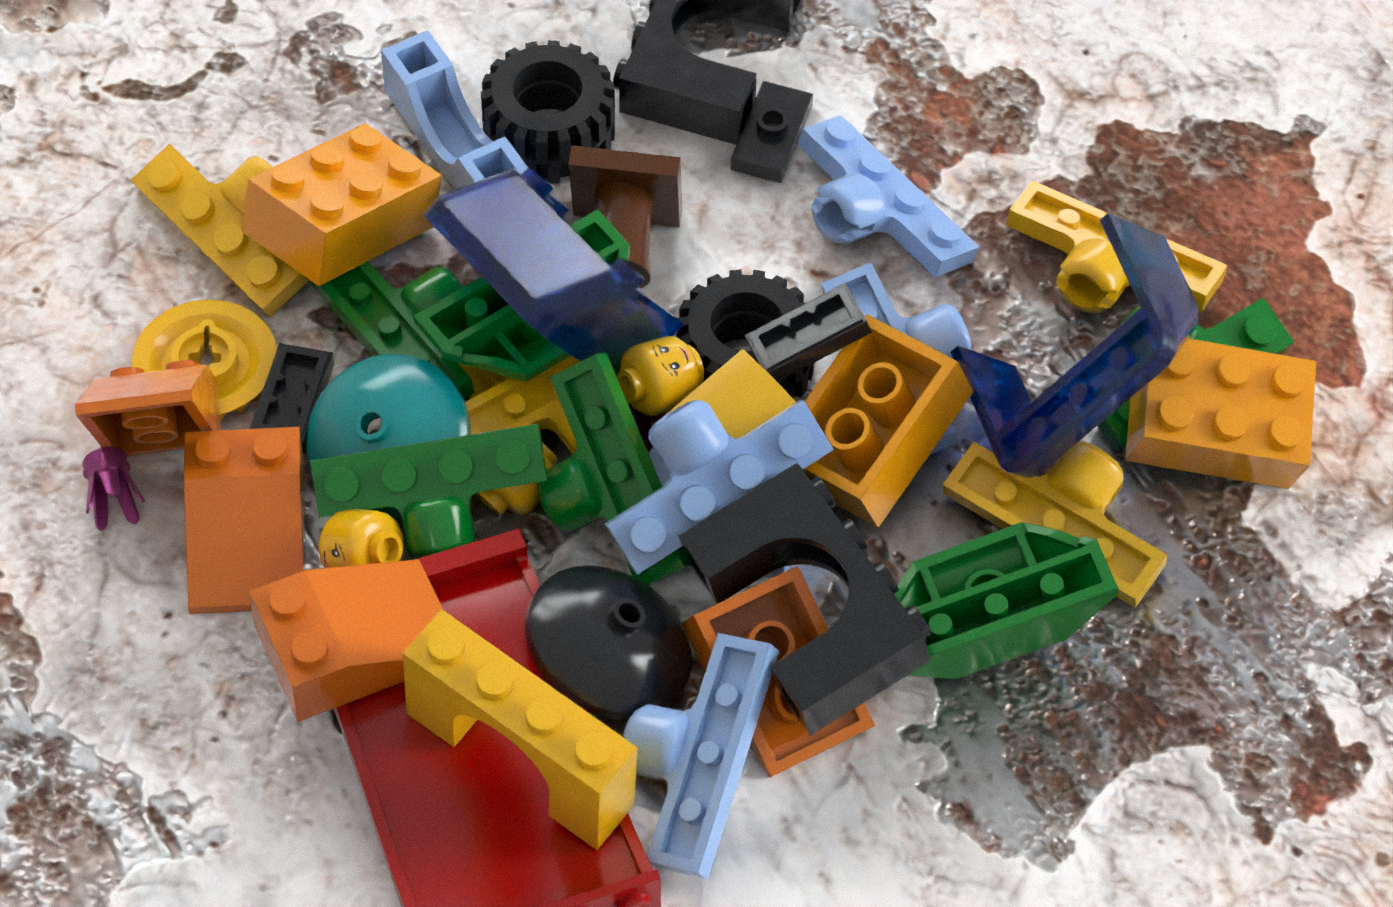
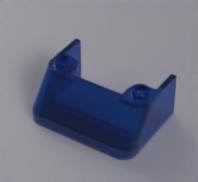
M530 167L523 174L511 168L442 194L432 202L423 213L428 221L522 319L543 337L580 362L595 354L607 353L617 377L622 357L630 347L663 336H674L684 325L676 316L649 298L639 288L645 279L631 265L620 257L613 264L599 255L563 219L569 209L549 194L553 187Z
M1109 213L1100 219L1141 309L1035 400L1031 401L1015 365L959 345L950 352L952 358L958 361L973 390L970 399L1002 469L1025 478H1032L1041 474L1168 367L1190 338L1198 323V304L1165 236Z

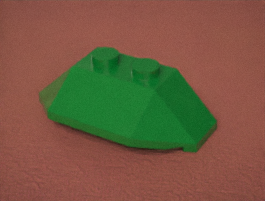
M597 209L413 315L414 323L445 359L527 382L618 328L630 256V244Z
M1021 522L913 561L897 585L899 591L894 595L904 608L911 604L917 608L926 621L931 635L925 638L930 661L909 675L959 679L1067 640L1119 594L1117 584L1097 539L1085 536L1078 538L1060 530Z

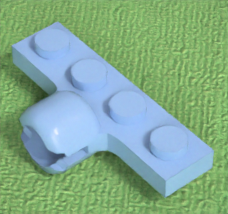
M840 115L802 129L797 145L833 179V181L819 187L818 192L820 196L815 198L812 205L814 222L823 237L831 242L846 245L876 232H885L894 237L934 277L973 263L979 246L845 118Z
M872 263L821 283L823 294L846 283L864 317L868 314L958 361L960 367L972 362L974 352L971 348L970 334L963 318L952 304H942L913 317H901L895 311ZM952 423L930 454L958 443L956 431Z
M701 400L687 402L662 417L649 430V441L667 468L669 480L662 488L609 520L604 525L634 573L638 575L682 547L679 539L680 534L794 464L798 463L803 470L834 449L804 400L797 401L744 436L735 439L727 434L707 402Z
M718 633L697 700L692 708L680 711L647 704L636 710L629 718L623 738L638 748L636 773L640 776L668 782L666 798L647 854L650 864L655 867L704 879L709 878L772 677L770 666L776 663L779 650L770 643Z

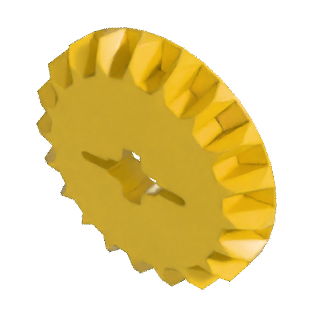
M196 300L172 307L154 318L141 332L133 350L132 367L142 368L144 372L166 370L168 363L179 360H195L201 363L202 357L206 355V347L209 342L210 354L213 356L214 363L210 364L209 369L217 380L220 422H222L226 413L234 410L243 414L246 404L252 400H260L277 351L275 339L270 328L251 310L228 301Z

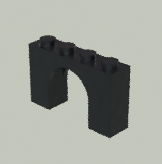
M650 0L647 21H639L635 27L631 41L632 52L628 60L620 59L615 70L613 82L614 89L619 90V112L736 145L756 99L757 73L694 55L684 48L677 38L686 28L694 23L715 17L741 19L789 33L803 0Z
M796 463L680 534L679 539L688 564L717 604L725 601L768 573L791 565H812L826 569L839 577L848 587L849 594L846 606L834 625L822 635L770 666L778 692L808 735L811 736L928 663L930 657L925 638L930 636L931 632L917 608L912 604L904 608L894 595L899 589L887 567L881 561L872 565L863 550L867 549V545L856 525L849 518L841 522L833 512L832 508L836 506V503L825 483L818 476L810 480L800 465Z

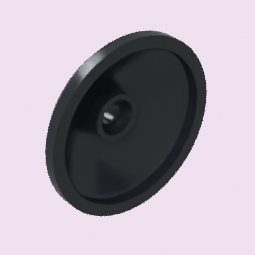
M591 565L570 567L553 574L545 580L528 605L525 616V637L532 659L550 685L582 709L611 719L629 720L636 710L647 704L668 708L684 690L692 666L689 639L672 607L659 593L641 580L608 567Z

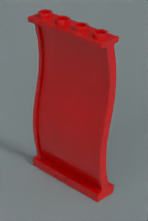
M520 529L418 558L446 613L550 685L532 659L525 637L526 611L532 597L541 585L528 559L527 546ZM405 682L334 708L385 862L402 907H661L660 875L657 869L653 870L629 814L623 818L598 850L594 849L549 816V788L545 778L520 748L491 726L477 720L457 745L452 747L407 714Z

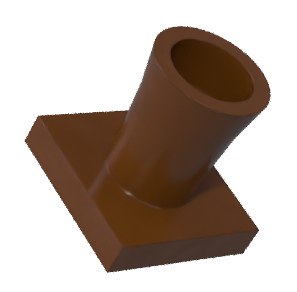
M572 145L568 166L573 216L585 217L598 209L630 244V256L624 291L638 290L647 286L651 279L649 255L651 225L680 228L682 214L681 158Z

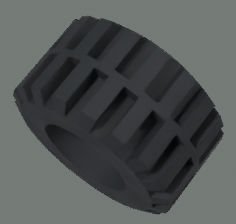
M548 40V45H538L537 41L525 43V49L518 50L514 47L505 52V60L496 59L490 65V74L484 75L481 91L483 132L492 141L502 137L507 138L531 171L532 182L537 183L539 178L549 179V184L560 183L561 177L569 176L568 164L572 145L611 150V141H614L615 137L614 82L610 79V72L606 65H599V58L592 52L582 54L581 46L570 43L567 47L560 46L559 41ZM544 109H556L563 111L556 114L534 113L535 111Z
M741 269L729 270V277L722 278L719 274L707 278V287L697 284L690 291V300H683L679 308V318H677L676 337L693 347L699 354L704 368V382L740 351L724 345L726 342L735 339H747L746 334L804 305V293L797 287L788 289L787 280L778 275L773 279L766 278L765 271L753 269L752 275H742ZM746 351L756 362L759 363L753 351ZM814 363L778 381L793 399L794 396L802 398L807 391L808 380H812Z

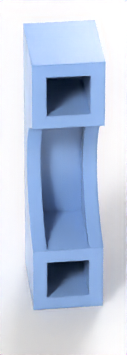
M426 30L381 50L385 93L485 234L492 233L533 214L531 171L506 137L492 141L480 128L463 97L453 64L430 32Z

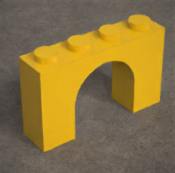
M442 609L403 652L407 714L452 747L457 745L477 720L486 723L503 734L529 757L545 778L549 788V816L598 850L634 806L638 748Z

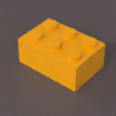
M364 123L249 178L242 232L313 283L320 286L433 228L442 175L382 135L378 130Z
M866 314L865 319L872 333L843 347L804 401L834 450L804 468L803 471L810 480L817 476L821 478L832 494L836 505L879 528L972 395L973 390L958 361Z
M1152 332L1133 357L1125 461L1289 489L1310 466L1316 361Z

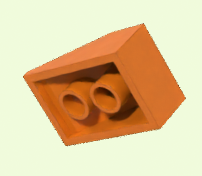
M195 360L170 362L166 365V370L144 372L142 368L123 367L112 370L110 377L94 379L75 403L77 418L100 446L119 448L126 453V456L184 449L185 432L221 430L217 380L207 365H200Z
M300 427L185 432L184 501L189 614L252 611L250 590L305 570V462Z
M419 559L304 570L249 591L255 629L297 722L405 682L403 652L441 609L443 610Z
M798 566L701 611L681 623L704 672H706L718 633L770 643L779 650L777 663L828 630L825 620ZM772 673L750 748L770 778L874 727L875 724L865 703H862L809 736L778 692Z

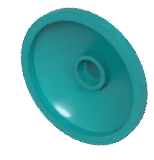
M383 354L364 359L337 375L316 401L310 415L306 436V455L310 471L311 460L470 435L468 409L464 398L453 381L436 366L423 359L405 354ZM381 418L382 424L380 429L374 434H368L369 424L373 420ZM382 507L370 509L387 513L394 520L402 518L396 508Z

